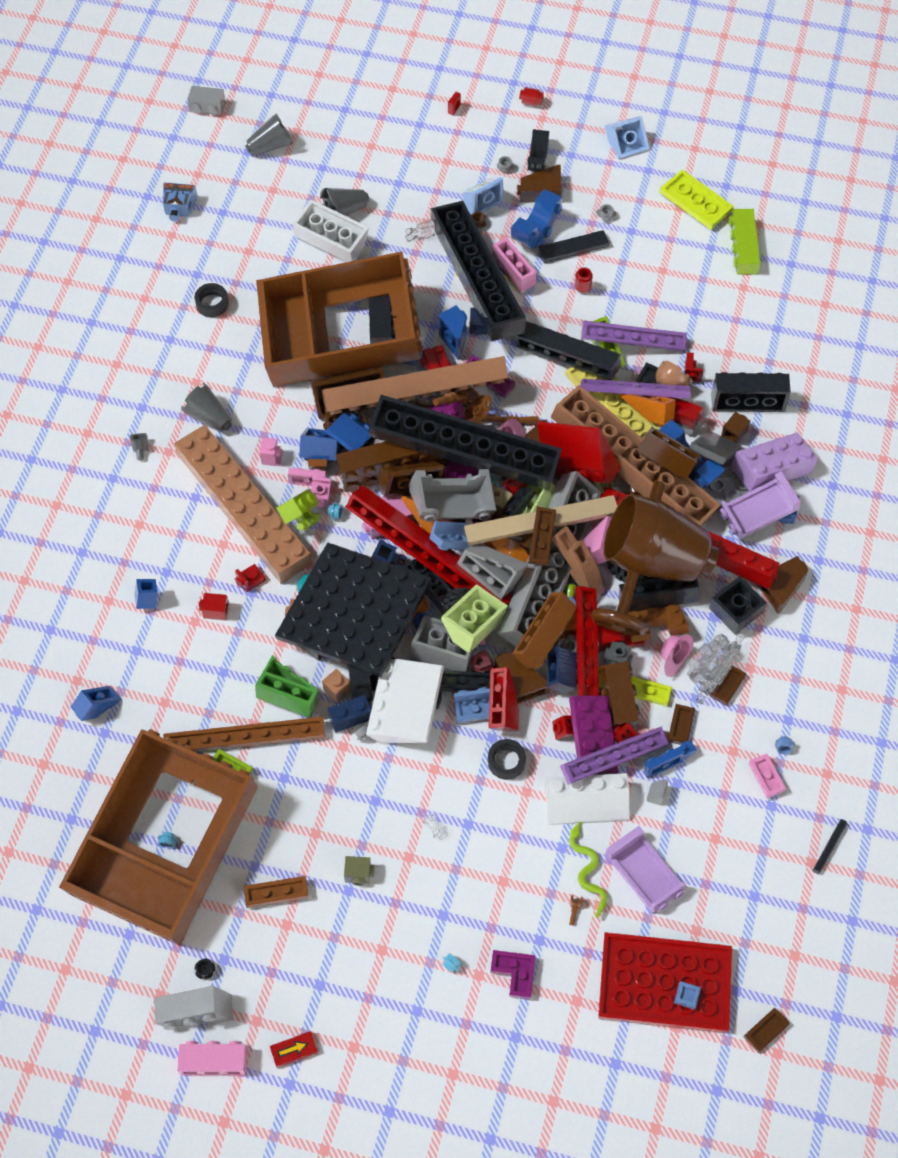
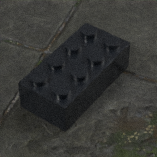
M763 372L715 373L711 391L712 412H785L791 393L789 374Z

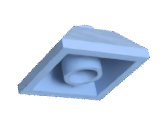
M642 116L604 125L608 142L618 159L650 149Z

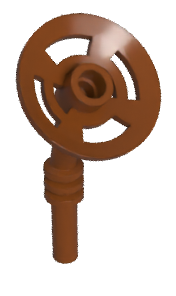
M468 386L469 389L457 391L456 393L454 392L456 391L455 388H451L450 393L433 399V404L437 406L461 401L465 414L469 407L468 403L471 404L475 400L471 398L467 390L471 391L476 398L480 395L471 386Z
M481 395L476 398L464 414L465 420L470 419L471 415H473V418L480 416L481 420L502 424L510 419H516L521 424L539 422V416L518 417L515 415L514 417L513 415H507L504 417L488 414L492 404V399L489 395Z

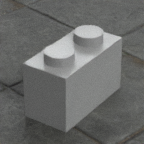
M191 86L187 101L189 112L222 115L226 100L224 89Z

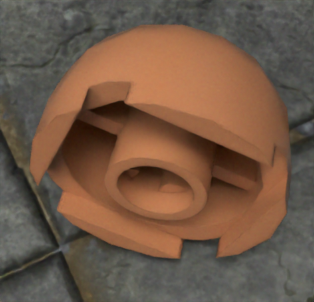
M667 360L660 364L655 375L658 384L690 386L693 381L687 373L684 376L679 366Z

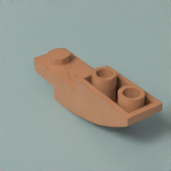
M567 526L561 528L552 536V541L572 569L569 570V573L579 586L596 588L598 597L604 592V586L590 551L582 539L576 540Z

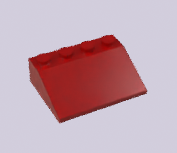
M541 421L537 423L540 442L562 449L554 477H561L563 474L577 471L588 481L611 484L621 466L600 428Z

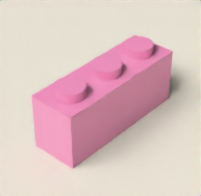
M507 237L493 244L492 255L496 263L521 293L536 285V271Z
M186 1041L185 1044H179L177 1071L180 1076H246L247 1047L241 1041H229V1044H220L219 1041H208L207 1044H198L199 1042Z

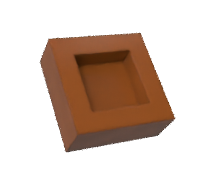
M308 459V467L312 470L319 469L324 471V469H328L327 459Z

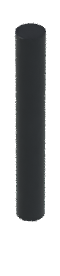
M839 820L813 868L814 873L820 874L847 825L845 820Z

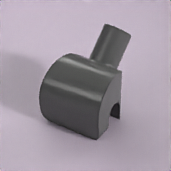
M147 433L131 434L133 452L136 451L137 460H144L143 450H148Z

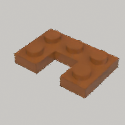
M669 605L667 607L628 613L645 621L648 625V632L641 636L629 635L632 643L651 640L650 627L666 625L670 636L689 633V625L679 605Z

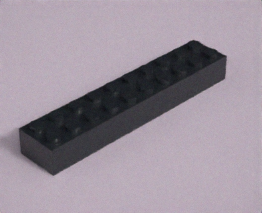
M464 201L431 208V225L491 342L525 333L526 317Z
M380 395L369 426L370 437L476 469H489V473L549 491L562 451L561 448L385 395Z

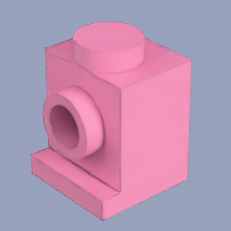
M262 437L260 448L262 465L280 466L283 449H281V446H278L277 439Z
M313 477L311 491L316 495L319 503L315 507H329L332 493L331 478Z

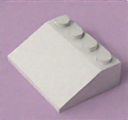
M391 659L382 677L378 679L366 735L379 743H428L444 666Z

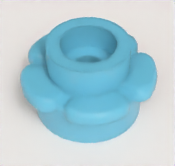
M335 502L329 506L328 515L331 516L332 520L341 518L343 505Z
M164 832L163 835L158 836V839H160L158 845L165 848V843L170 845L169 849H174L178 839L175 838V834Z
M450 953L446 957L443 956L445 962L442 965L451 973L454 970L458 972L462 964Z

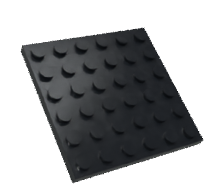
M327 542L275 633V638L382 677L432 583V579L420 573Z

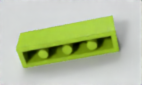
M754 208L733 209L732 216H729V226H732L730 231V240H733L732 254H735L733 267L736 268L737 275L758 274L760 255Z

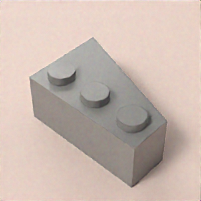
M480 543L465 549L457 563L499 599H503L513 592L529 565L526 562Z
M215 986L154 998L155 1024L162 1026L165 1030L176 1029L177 1026H192L195 1024L233 1020L232 994Z

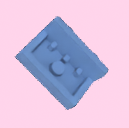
M434 522L429 539L438 545L439 549L446 551L448 549H455L463 552L470 547L468 546L464 531L466 523Z
M482 687L475 691L461 690L454 694L457 723L489 719L490 688Z

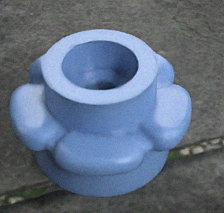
M782 736L775 741V747L780 754H790L795 747V742L787 736Z

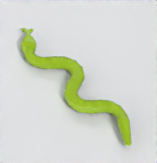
M579 822L570 831L569 844L575 852L591 858V862L578 873V882L581 888L586 891L600 895L601 901L595 915L596 918H599L607 905V894L603 888L586 881V876L597 868L599 858L593 849L576 843L575 840L580 835V824L584 823Z

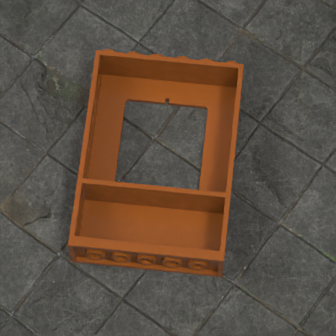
M402 251L256 280L264 365L273 387L421 359L420 352L423 351L420 340L421 333L418 326L416 301L413 295L414 287L411 282L412 274L411 269H409L408 258H404ZM390 296L396 339L330 352L325 308L367 300L370 297Z
M141 729L59 888L81 901L180 946L257 791L258 786L254 781L255 779L246 770L240 769L237 771L232 768L231 764L225 761H221V763L214 761L215 758L207 753L200 755L191 746L185 745L182 747L178 745V741L170 737L164 739L160 737L158 732L152 729L148 731ZM162 773H167L190 784L195 781L194 786L222 798L187 868L128 842V838Z

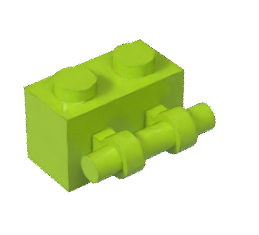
M310 488L276 508L285 524L295 519L299 530H307L320 519L319 513H312L311 511L319 503L316 495Z

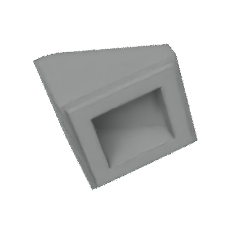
M666 779L651 783L646 799L647 802L662 805L668 784Z

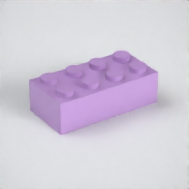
M797 432L737 451L731 467L750 492L774 480L775 474L782 471L787 481L810 474L818 458Z

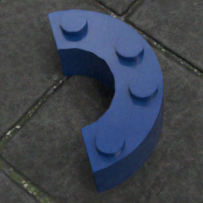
M544 189L536 198L533 210L527 220L519 217L511 226V238L530 248L540 247L544 238L550 236L552 232L551 227L556 216L562 210V197Z
M672 419L659 429V431L684 446L690 447L685 438V431ZM700 457L688 477L700 488H706L725 469L711 459Z

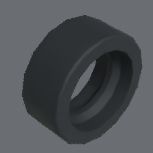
M207 283L200 286L195 292L196 308L201 315L213 318L222 315L228 309V295L223 286L217 283ZM208 295L222 297V300L213 306H207L201 302Z
M502 739L495 742L488 752L487 762L489 770L499 779L509 780L516 778L525 768L526 754L524 748L520 743L511 739ZM505 749L514 751L519 759L516 767L512 769L498 767L495 763L497 752Z

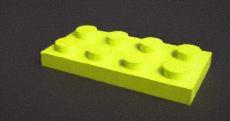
M683 169L666 182L659 191V193L710 230L734 209L731 203Z

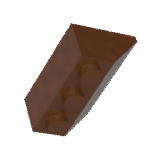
M433 461L381 468L378 482L383 497L410 494L409 482L416 470H425L426 477L432 474V479H441L444 466Z

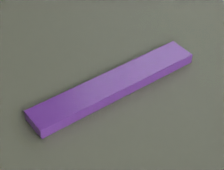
M582 321L581 340L686 351L687 333Z
M584 378L580 384L586 391L688 399L691 396L690 386Z
M661 726L562 764L560 767L569 785L666 747L669 743Z

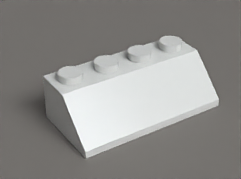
M313 200L308 202L292 224L295 237L346 262L355 261L361 254L369 231V227Z
M627 773L592 775L569 785L565 777L545 778L544 787L548 825L629 821L630 819Z

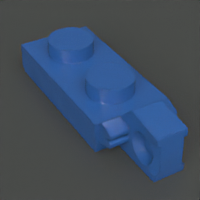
M689 740L682 742L681 746L676 749L671 748L659 757H651L645 763L644 774L647 778H651L682 763L683 759L696 754L697 748Z

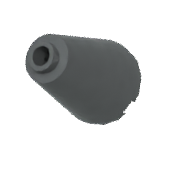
M276 113L246 140L247 144L245 147L249 154L253 153L255 156L293 144V141Z
M323 188L320 192V199L323 198L322 205L344 216L366 207L369 202V195L363 189Z
M202 383L203 387L197 386L186 397L184 401L187 404L185 407L182 405L181 411L219 432L227 431L232 426V417L206 383Z

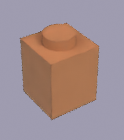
M337 668L322 680L323 691L336 703L351 692L350 681Z

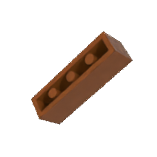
M563 592L550 593L512 655L526 669H539L544 664L548 653L554 648L558 637L564 632L568 621L573 618V613L577 606Z

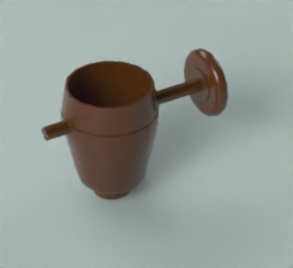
M654 480L649 498L633 494L627 495L617 506L610 520L604 541L605 559L625 569L628 573L617 611L597 608L591 612V619L596 624L607 629L641 636L648 632V625L645 621L628 614L639 575L690 582L700 574L708 576L717 563L719 550L718 547L712 545L709 532L678 510L661 501L665 487L663 481Z

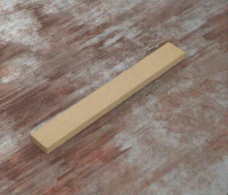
M614 495L550 508L556 509L554 528L613 516L617 504ZM536 511L464 526L468 546L533 533Z

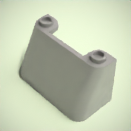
M479 469V474L473 477L472 474H468L466 478L432 479V474L426 477L425 470H416L409 482V491L420 518L426 522L451 519L488 520L496 511L489 469Z

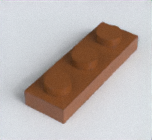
M306 876L243 886L246 908L309 898Z

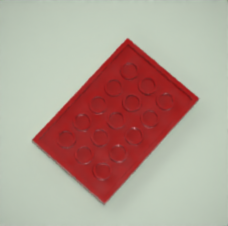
M604 932L598 1019L728 1033L732 946ZM680 981L701 987L695 1010L674 1004Z

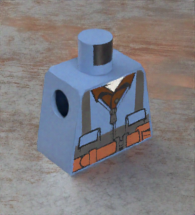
M164 182L163 207L165 214L169 215V219L173 222L179 221L180 216L188 217L198 197L196 185Z

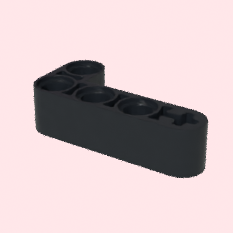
M416 559L404 565L402 568L431 577L432 582H435V584H430L426 595L444 615L447 612V609L443 607L446 606L444 599L448 598H439V596H446L451 590L441 577Z

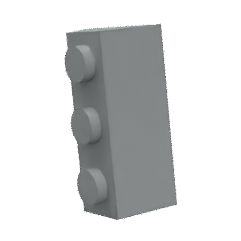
M424 615L411 643L410 658L429 664L442 665L445 669L451 671L467 672L475 648L470 653L466 652L453 643L442 620Z

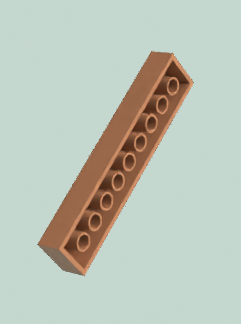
M505 356L324 389L322 394L326 412L330 411V414L333 415L342 413L344 408H348V411L359 410L360 405H366V408L375 407L378 404L380 395L395 399L402 398V401L415 399L414 395H420V398L433 396L432 392L435 391L439 395L450 393L451 388L461 391L469 389L468 385H473V388L487 386L486 382L491 381V385L503 383L504 379L509 377Z
M580 385L556 404L551 418L556 423L601 429L621 466L617 475L643 497H650L654 480L663 481L665 487L661 501L678 510L702 527L714 516L721 505L689 477L686 480L678 478L670 470L661 468L655 461L643 457L637 451L643 438Z
M205 424L174 443L178 457L280 584L312 564L311 554L289 526L285 524L280 515Z

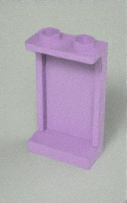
M782 471L775 474L774 480L728 503L722 501L719 512L724 520H728L731 533L733 535L736 534L740 540L799 510L800 500Z
M637 826L606 849L605 856L651 913H654L656 910L661 912L669 905L668 902L671 899L677 900L685 893L686 883L685 881L681 882L645 839L643 829Z

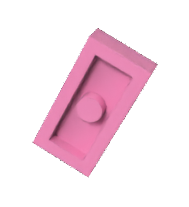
M288 469L289 484L312 486L313 477L326 478V471L319 469Z
M768 754L749 761L748 764L766 799L785 792L786 787Z

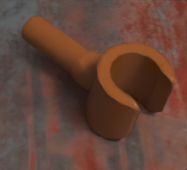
M574 894L570 898V907L572 909L569 925L574 926L576 914L583 903L582 896L580 902L575 903L573 901Z

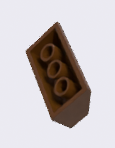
M376 367L310 381L318 418L323 419L325 414L330 413V411L326 412L322 390L383 379V368ZM360 405V409L353 412L369 408H366V405ZM348 408L342 409V413H338V414L341 415V414H343L344 412H349V411H348Z

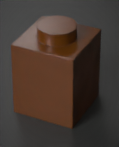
M735 411L724 424L721 436L738 443L748 432L751 420Z

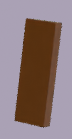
M537 506L529 564L548 566L556 509Z

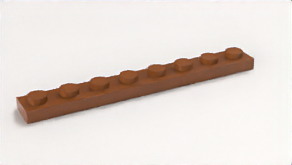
M322 716L164 733L163 738L170 737L178 741V745L182 747L188 745L196 749V752L325 738V729Z

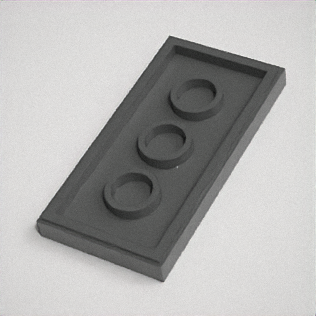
M708 430L691 442L689 449L717 463L724 464L737 451H740L742 445Z

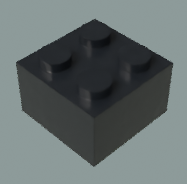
M739 576L711 598L709 609L736 635L764 613L767 602Z

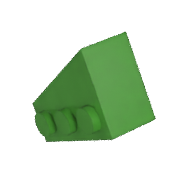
M272 655L255 684L256 698L311 718L318 704V689L301 676L295 675L288 666L282 665Z

